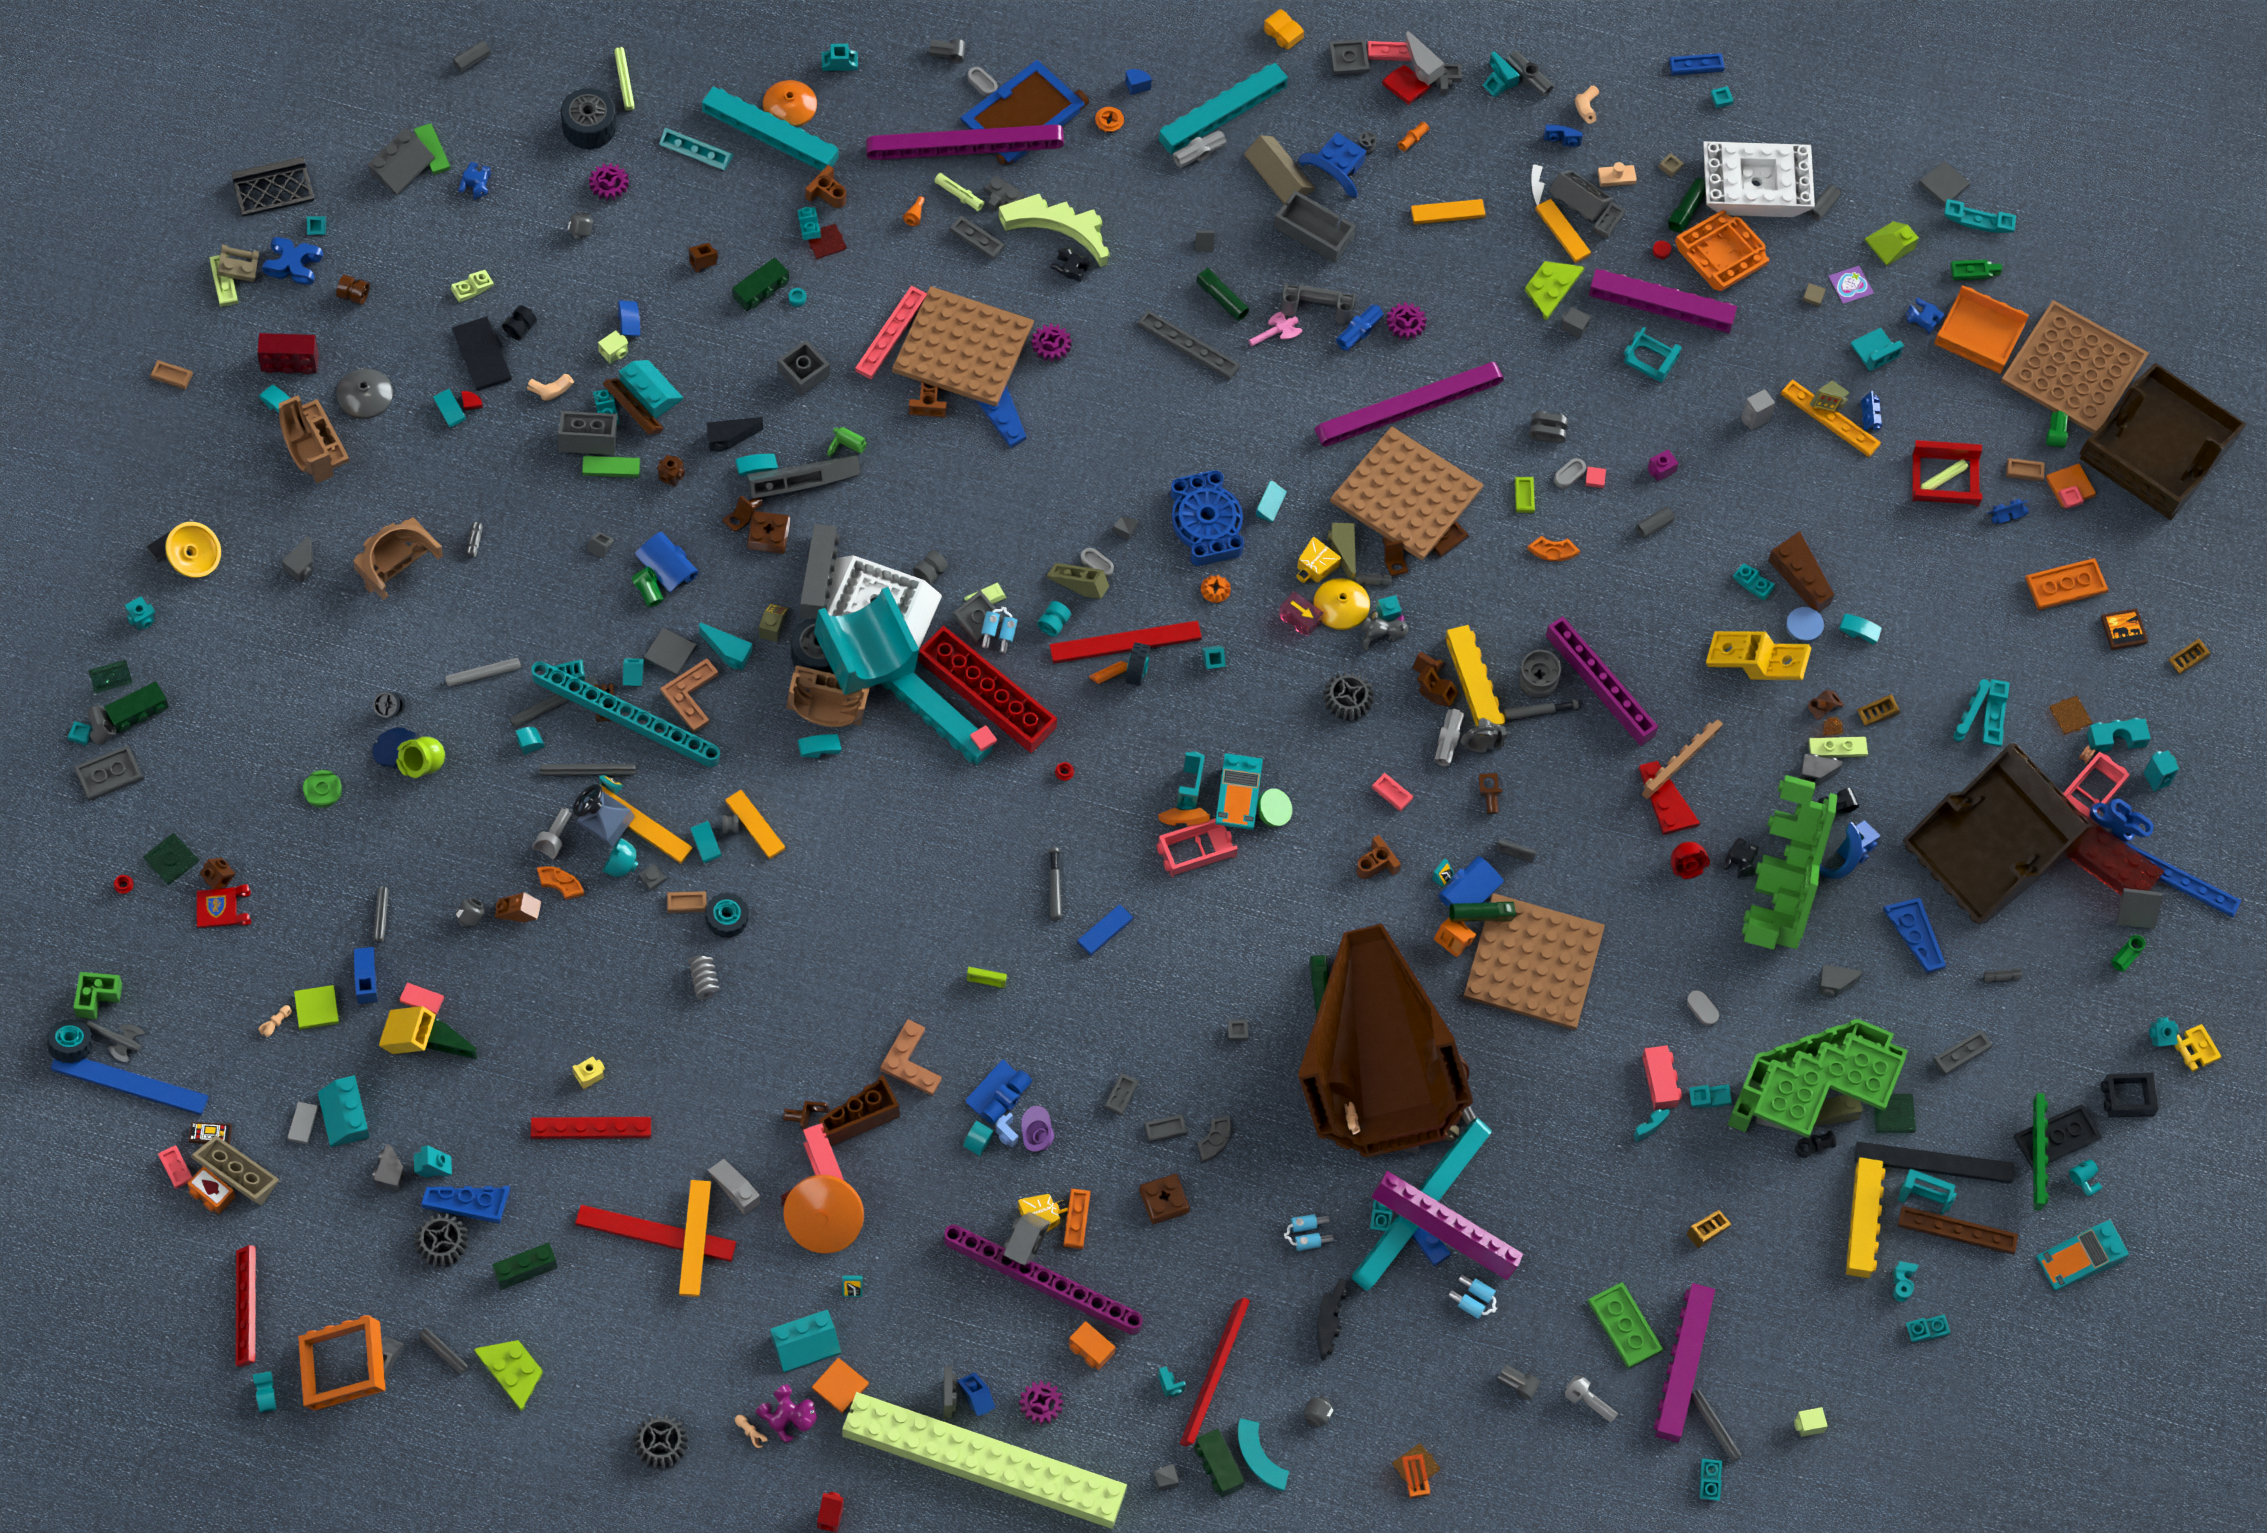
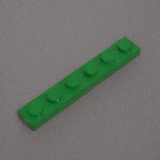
M2036 1093L2033 1099V1210L2041 1211L2044 1205L2048 1203V1193L2045 1192V1186L2048 1185V1174H2045V1167L2047 1168L2048 1156H2045V1149L2048 1147V1138L2045 1137V1131L2048 1128V1119H2045L2048 1102L2045 1101L2044 1093Z

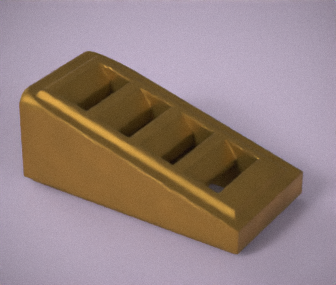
M2197 639L2170 657L2168 661L2180 675L2208 658L2210 652L2203 642ZM2197 648L2201 655L2198 656L2194 649ZM2188 652H2191L2193 654V656L2195 657L2194 660L2190 657ZM2183 655L2188 659V664L2182 658ZM2179 659L2184 666L2181 668L2175 660Z
M1892 694L1857 709L1865 727L1900 714ZM1886 704H1889L1891 710L1888 711ZM1882 706L1885 713L1881 714L1878 707ZM1875 708L1878 716L1875 717L1871 709ZM1866 711H1868L1871 719L1869 720L1867 719L1864 713Z
M1717 1210L1692 1225L1687 1232V1236L1697 1248H1700L1732 1224L1720 1210ZM1716 1218L1722 1226H1719L1714 1219Z

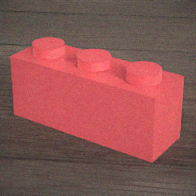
M1668 1045L1645 1048L1642 1058L1654 1110L1677 1107L1679 1100L1682 1099L1681 1089L1677 1088L1676 1085L1678 1076L1677 1071L1673 1070L1672 1067L1674 1062L1672 1052H1669Z

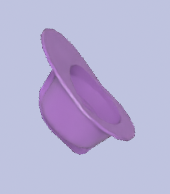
M1032 1106L1027 1109L1022 1117L1021 1126L1024 1145L1032 1152L1048 1150V1147L1054 1140L1050 1116L1045 1108Z

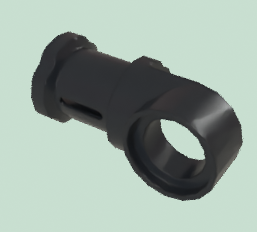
M1830 1130L1823 1135H1812L1809 1138H1802L1797 1142L1795 1152L1799 1157L1807 1158L1813 1153L1820 1152L1821 1149L1835 1148V1135ZM1807 1144L1810 1149L1809 1152H1802L1799 1145Z

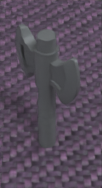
M91 1021L86 1023L91 1031L115 1041L117 1045L109 1046L108 1049L112 1056L119 1061H130L127 1054L128 1049L139 1052L141 1049V1045L136 1043L134 1039L144 1035V1031L135 1025H121L120 1029L123 1031V1035H118Z

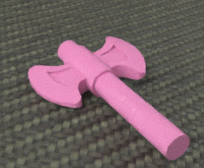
M1281 311L1274 314L1268 324L1275 325V327L1248 340L1250 346L1252 347L1281 332L1280 339H1291L1302 333V329L1293 327L1299 323L1298 318L1295 316L1286 320V315Z

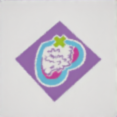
M1860 266L1829 275L1843 304L1874 293Z

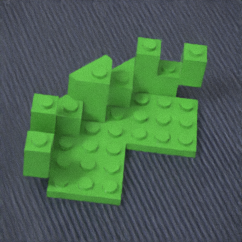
M1785 775L1784 781L1780 780L1777 791L1780 792V798L1799 804H1797L1794 815L1775 810L1774 816H1769L1767 826L1770 827V834L1791 839L1790 845L1785 847L1783 856H1786V860L1763 855L1761 863L1758 862L1755 873L1758 874L1754 891L1773 896L1772 903L1775 905L1774 909L1770 910L1751 904L1750 911L1746 910L1743 919L1746 922L1741 933L1744 934V942L1773 950L1776 944L1798 949L1818 887L1820 864L1836 814L1837 795L1830 793L1828 799L1824 798L1823 804L1811 801L1815 790L1814 782Z
M1854 1019L1847 1024L1837 1025L1816 1035L1812 1034L1799 1039V1041L1778 1046L1765 1053L1756 1054L1727 1125L1746 1132L1754 1115L1809 1138L1829 1088L1885 1111L1908 1050L1891 1043L1894 1033L1860 1019Z

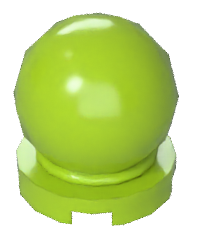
M422 736L416 740H407L397 748L399 753L396 763L399 770L405 776L419 778L438 771L444 764V747L435 738Z

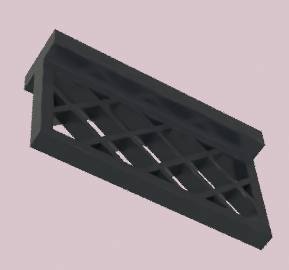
M303 156L231 172L242 217L314 201ZM295 173H304L301 183L293 179ZM282 176L287 179L283 187L275 183L277 177ZM264 180L269 183L265 191L257 187L259 181ZM290 181L298 185L294 193L286 189ZM248 185L251 189L246 195L240 192L238 186ZM272 185L280 189L276 197L268 193ZM302 187L309 192V196L300 197L297 193ZM254 189L262 193L258 201L249 197ZM283 191L291 195L289 201L284 202L279 199ZM265 195L273 199L271 205L266 206L261 203ZM247 200L255 203L253 209H244L243 205Z

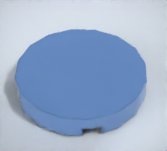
M1800 607L1790 612L1786 622V629L1794 640L1810 643L1820 637L1824 629V621L1816 610L1809 607Z

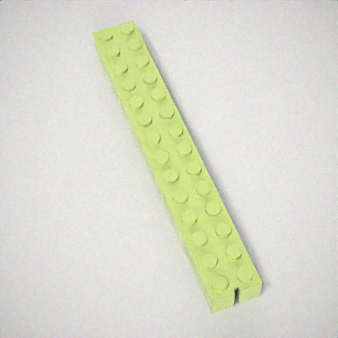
M856 1392L842 1429V1437L1113 1529L1126 1492L1127 1484Z

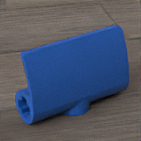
M663 532L655 534L635 552V556L645 567L649 566L653 569L657 580L669 593L682 581L686 583L691 582L699 573L687 559L683 549L678 545L675 546Z
M1477 856L1464 870L1460 869L1453 876L1451 882L1438 894V897L1448 907L1451 903H1483L1503 884L1504 880L1486 860Z
M1002 1059L966 1099V1103L988 1123L994 1125L1007 1110L1015 1107L1020 1099V1095L1032 1083V1079L1022 1070L1016 1072Z

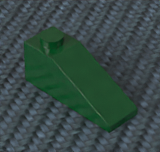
M438 1018L434 1019L426 1048L477 1059V1050L473 1045Z

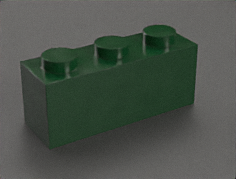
M774 257L732 287V296L746 311L756 308L762 300L771 297L777 289L783 288L788 284L789 271Z
M156 681L104 706L106 716L114 726L116 733L126 731L132 725L138 722L142 723L149 717L160 714L169 708L167 699Z
M548 1242L492 1264L500 1290L556 1269L557 1261Z
M1219 1429L1197 1437L1194 1450L1196 1455L1201 1457L1204 1462L1202 1465L1207 1475L1210 1474L1213 1480L1211 1484L1215 1493L1219 1492L1222 1498L1243 1489L1245 1481Z

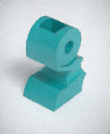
M1902 1261L1898 1262L1892 1272L1894 1277L1893 1283L1896 1284L1893 1290L1895 1300L1905 1302L1909 1299L1914 1290V1283L1905 1276L1912 1277L1919 1265Z
M272 1372L253 1374L254 1384L257 1389L256 1400L258 1401L260 1413L277 1410Z

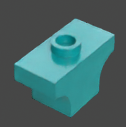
M830 44L828 51L821 52L822 71H858V52L850 50L849 44Z
M428 1145L421 1147V1152L414 1154V1173L425 1178L452 1175L451 1156Z

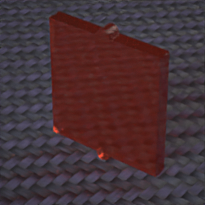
M836 224L820 228L821 238L808 240L809 248L813 250L816 259L847 249L842 239L843 235L840 234Z

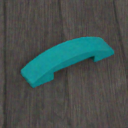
M1946 199L1944 216L1960 225L1994 233H2013L2015 231L2016 215L2000 211L1995 215L1964 207L1963 202Z
M1990 680L1983 723V744L2002 747L2003 724L2010 682Z

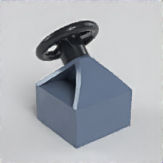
M593 784L582 791L573 805V814L579 817L577 821L580 826L610 847L615 845L635 818L629 808L603 792L602 787L598 784ZM581 802H582L583 806H582L581 810L579 811V806H580V804H581Z

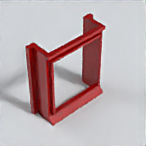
M1915 440V447L1912 453V502L1930 501L1974 504L1979 507L1982 501V493H1980L1979 459L1982 453V445ZM1920 458L1970 461V492L1920 489Z

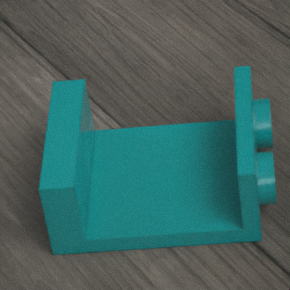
M1186 752L1183 772L1198 775L1195 788L1180 786L1177 800V809L1179 810L1196 809L1205 755L1199 752Z

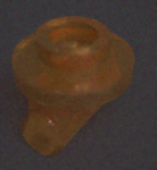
M1827 717V720L1823 721L1824 735L1843 734V721L1839 720V717Z

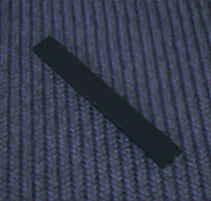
M1858 1141L1856 1143L1855 1162L1860 1157L1883 1161V1166L1913 1169L1916 1171L2012 1183L2013 1163Z

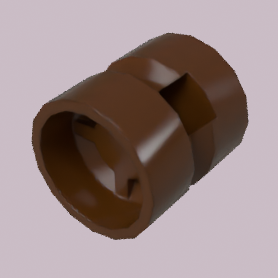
M344 274L339 280L336 296L345 300L351 299V302L363 305L369 293L370 283L360 279L355 281L354 277Z

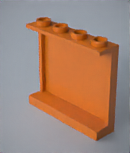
M1962 285L1941 330L1937 334L1934 345L2001 374L2029 315L2022 310L2012 308L2004 302H1999L1988 295H1983L1970 287Z

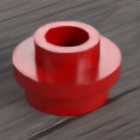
M1062 762L1056 766L1055 775L1059 780L1068 781L1074 776V768L1071 764ZM1062 771H1067L1068 773H1067V774H1062L1061 772H1062Z
M120 875L114 881V889L120 894H127L133 889V880L127 875ZM123 883L127 884L126 887H120Z

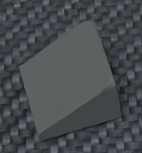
M1196 230L1195 250L1212 252L1214 250L1215 231Z
M598 531L590 538L587 550L603 558L615 540Z

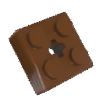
M753 511L747 548L784 554L790 526V516Z
M1177 1174L1140 1185L1139 1192L1152 1224L1189 1213L1190 1206ZM1161 1197H1168V1201L1165 1202V1200L1161 1199Z

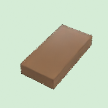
M157 360L150 377L151 379L186 390L193 372Z
M2008 458L2006 477L2043 482L2045 463Z
M706 891L667 892L668 913L706 912Z

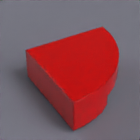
M461 391L464 410L483 408L482 401L476 394L469 391Z

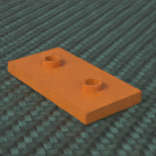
M2095 558L2033 573L2025 577L2038 610L2101 595L2109 590Z

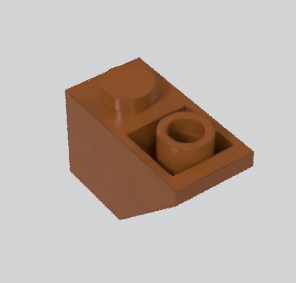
M525 892L498 899L495 917L523 923L538 919L541 901Z

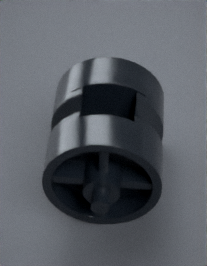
M519 305L512 312V317L509 316L502 324V328L508 337L520 341L526 335L527 329H531L537 322V318L531 309Z
M383 692L375 697L373 708L376 714L381 717H397L405 709V700L397 692Z

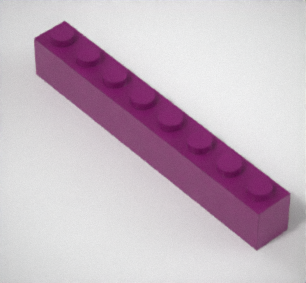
M1604 269L1595 270L1588 295L1729 334L1737 306L1728 302L1723 303L1712 298L1697 296L1694 293H1686L1675 288H1667L1660 284H1652L1641 279L1626 277L1623 274L1611 273Z
M1562 616L1550 624L1546 632L1548 640L1635 741L1642 746L1654 738L1658 725L1568 621Z
M1386 1171L1371 1195V1198L1505 1280L1509 1279L1522 1259L1523 1253L1389 1171Z
M1692 1283L1690 1289L1685 1290L1683 1300L1687 1302L1686 1306L1681 1308L1679 1319H1682L1681 1326L1677 1325L1675 1337H1678L1677 1344L1673 1343L1670 1353L1674 1357L1673 1361L1668 1363L1666 1374H1669L1668 1381H1664L1662 1392L1665 1393L1664 1400L1660 1399L1657 1411H1661L1660 1417L1655 1418L1653 1429L1656 1430L1655 1437L1676 1443H1679L1716 1289Z

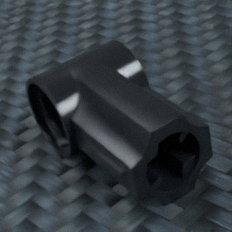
M1852 788L1843 789L1835 794L1837 795L1836 812L1843 811L1844 813H1849L1859 808ZM1829 796L1819 798L1818 803L1823 804L1824 798L1828 799Z

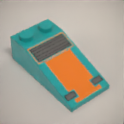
M1225 753L1215 825L1254 830L1263 758Z
M2108 1220L2037 1255L2036 1258L2054 1291H2057L2124 1263L2129 1253L2111 1220Z

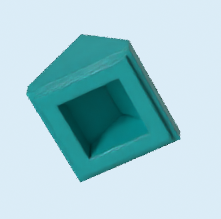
M1494 72L1491 73L1482 85L1493 97L1506 90L1505 83Z

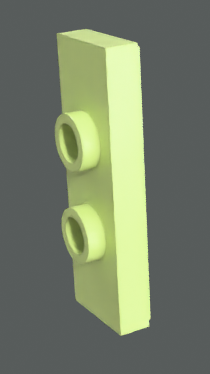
M1866 737L1809 738L1808 741L1810 754H1816L1819 757H1867L1868 755Z

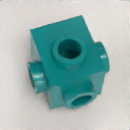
M142 596L125 604L128 615L126 618L131 626L135 625L138 631L150 627L155 622L153 615L155 610L151 604L147 605Z
M2168 1017L2156 1018L2157 1021L2150 1022L2149 1036L2154 1046L2177 1044L2179 1029L2175 1021L2168 1020Z

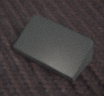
M1499 839L1496 849L1497 852L1533 862L1537 851L1536 849L1504 839Z

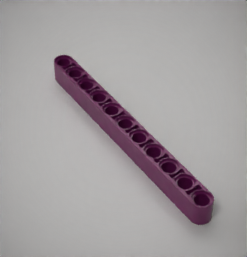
M1060 125L876 135L866 139L867 158L871 160L1059 149L1064 146L1063 127Z
M1490 362L1317 425L1314 431L1321 445L1327 447L1499 385L1504 380V377L1496 362Z
M949 1225L945 1229L944 1243L947 1247L1131 1335H1136L1141 1331L1143 1318L1139 1312L1033 1261L1023 1265L1004 1256L1005 1248L960 1226ZM950 1234H956L958 1238L950 1239L948 1236ZM972 1242L976 1244V1246L974 1248H969L966 1246V1244ZM986 1251H991L994 1253V1255L988 1257L984 1255V1253ZM1010 1260L1012 1263L1010 1265H1004L1002 1261ZM1022 1268H1027L1030 1272L1027 1274H1023L1020 1272V1270ZM1046 1277L1048 1281L1042 1283L1038 1278ZM1062 1285L1066 1290L1058 1291L1056 1287ZM1076 1294H1081L1084 1296V1298L1082 1300H1077L1074 1296ZM1100 1303L1102 1307L1097 1309L1092 1304ZM1116 1311L1120 1314V1316L1113 1317L1110 1315V1313ZM1135 1320L1138 1322V1325L1131 1326L1128 1322Z

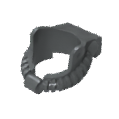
M1481 718L1479 719V726H1476L1462 736L1461 744L1467 750L1477 753H1485L1487 749H1493L1494 745L1496 750H1501L1502 746L1505 745V738L1508 737V731H1506L1504 726Z

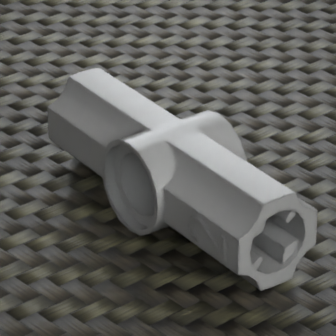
M1219 130L1204 138L1197 137L1187 147L1173 153L1174 162L1177 167L1182 168L1196 160L1203 161L1210 156L1211 152L1225 146L1227 141L1224 134Z
M1448 709L1445 723L1441 728L1438 739L1439 745L1434 762L1443 767L1450 766L1454 748L1457 746L1460 735L1459 730L1464 713L1457 709Z

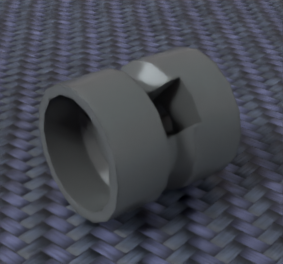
M931 550L923 559L924 561H919L913 567L915 576L925 580L929 585L937 579V575H941L948 568L945 558L935 550Z

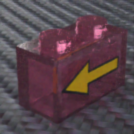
M1295 591L1284 601L1279 610V616L1284 622L1292 624L1299 633H1304L1306 636H1309L1322 622L1324 614Z

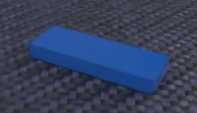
M1722 53L1669 57L1672 76L1724 72L1725 69Z
M1119 904L1078 939L1077 943L1091 956L1133 920V916Z

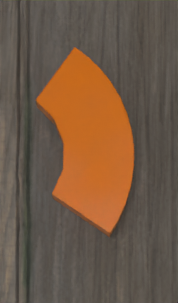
M1540 536L1527 547V550L1532 554L1548 561H1565L1580 554V550L1568 538L1563 541L1554 542Z
M1174 807L1158 814L1159 821L1172 826H1176L1177 823H1187V826H1192L1210 820L1209 814L1202 808L1179 810Z
M537 867L542 887L557 889L563 894L565 900L585 895L580 882L572 874L570 875L557 867Z

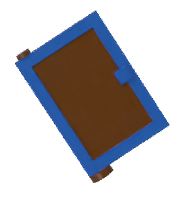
M1036 60L961 116L960 119L970 130L1039 125L1063 126L1089 104V99L1080 89L1073 93L1040 61ZM1029 151L996 153V159L1001 165L1005 163L1009 165L1012 162H1016Z

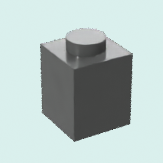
M1571 307L1568 312H1564L1560 320L1563 322L1561 330L1581 339L1589 326L1591 316Z

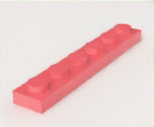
M913 286L909 288L856 366L855 372L869 379L874 377L920 309L927 293Z

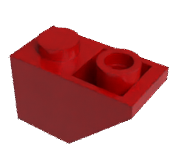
M835 1492L823 1493L817 1528L837 1533L844 1510V1498L840 1497V1494Z

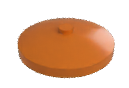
M814 1175L801 1180L790 1191L784 1205V1222L792 1238L802 1247L817 1253H834L845 1249L857 1238L864 1222V1209L857 1192L842 1179L831 1175Z

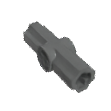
M1513 51L1506 59V62L1521 76V81L1526 85H1531L1541 96L1546 97L1554 89V84L1539 71L1538 65L1534 62H1529L1518 51Z

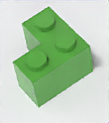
M80 972L73 1007L76 1017L96 1019L99 1001L119 1003L122 991L120 975Z

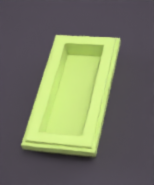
M998 583L981 590L992 604L1006 599ZM977 592L964 597L965 601L969 600Z

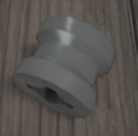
M1370 131L1360 134L1358 146L1365 149L1366 154L1373 153L1375 150L1376 135Z
M738 814L732 817L722 815L723 834L728 832L739 834Z

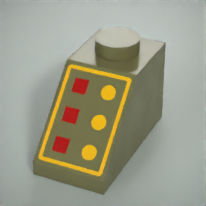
M1832 380L1816 392L1809 405L1835 412L1839 408L1843 409L1848 403L1846 398L1850 392Z
M770 603L764 611L759 625V638L778 642L789 608Z

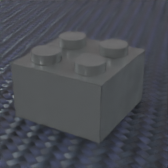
M805 340L777 360V371L802 396L830 376V364Z
M1031 1212L1024 1216L1021 1215L1019 1220H1015L1011 1228L1014 1231L1011 1238L1008 1237L1004 1244L1006 1249L1004 1256L1023 1265L1028 1264L1036 1257L1050 1222Z

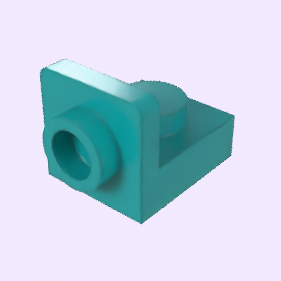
M1167 1366L1159 1368L1157 1376L1165 1397L1181 1395L1185 1391V1381L1174 1384L1173 1373L1168 1372Z

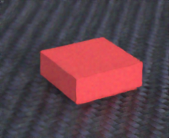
M1587 467L1585 486L1604 488L1606 469Z
M2077 486L2060 490L2058 493L2066 509L2081 505L2084 502Z
M986 725L970 735L971 740L981 752L997 742L996 737Z

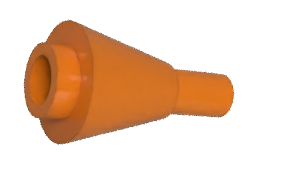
M919 196L915 204L903 215V220L907 225L917 226L920 224L921 207L925 201L923 197Z

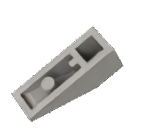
M1406 32V46L1416 76L1420 81L1430 85L1444 74V62L1412 33Z
M722 1159L708 1170L709 1174L744 1216L760 1205V1195L725 1159Z

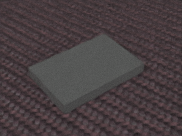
M129 745L74 766L88 801L144 780Z

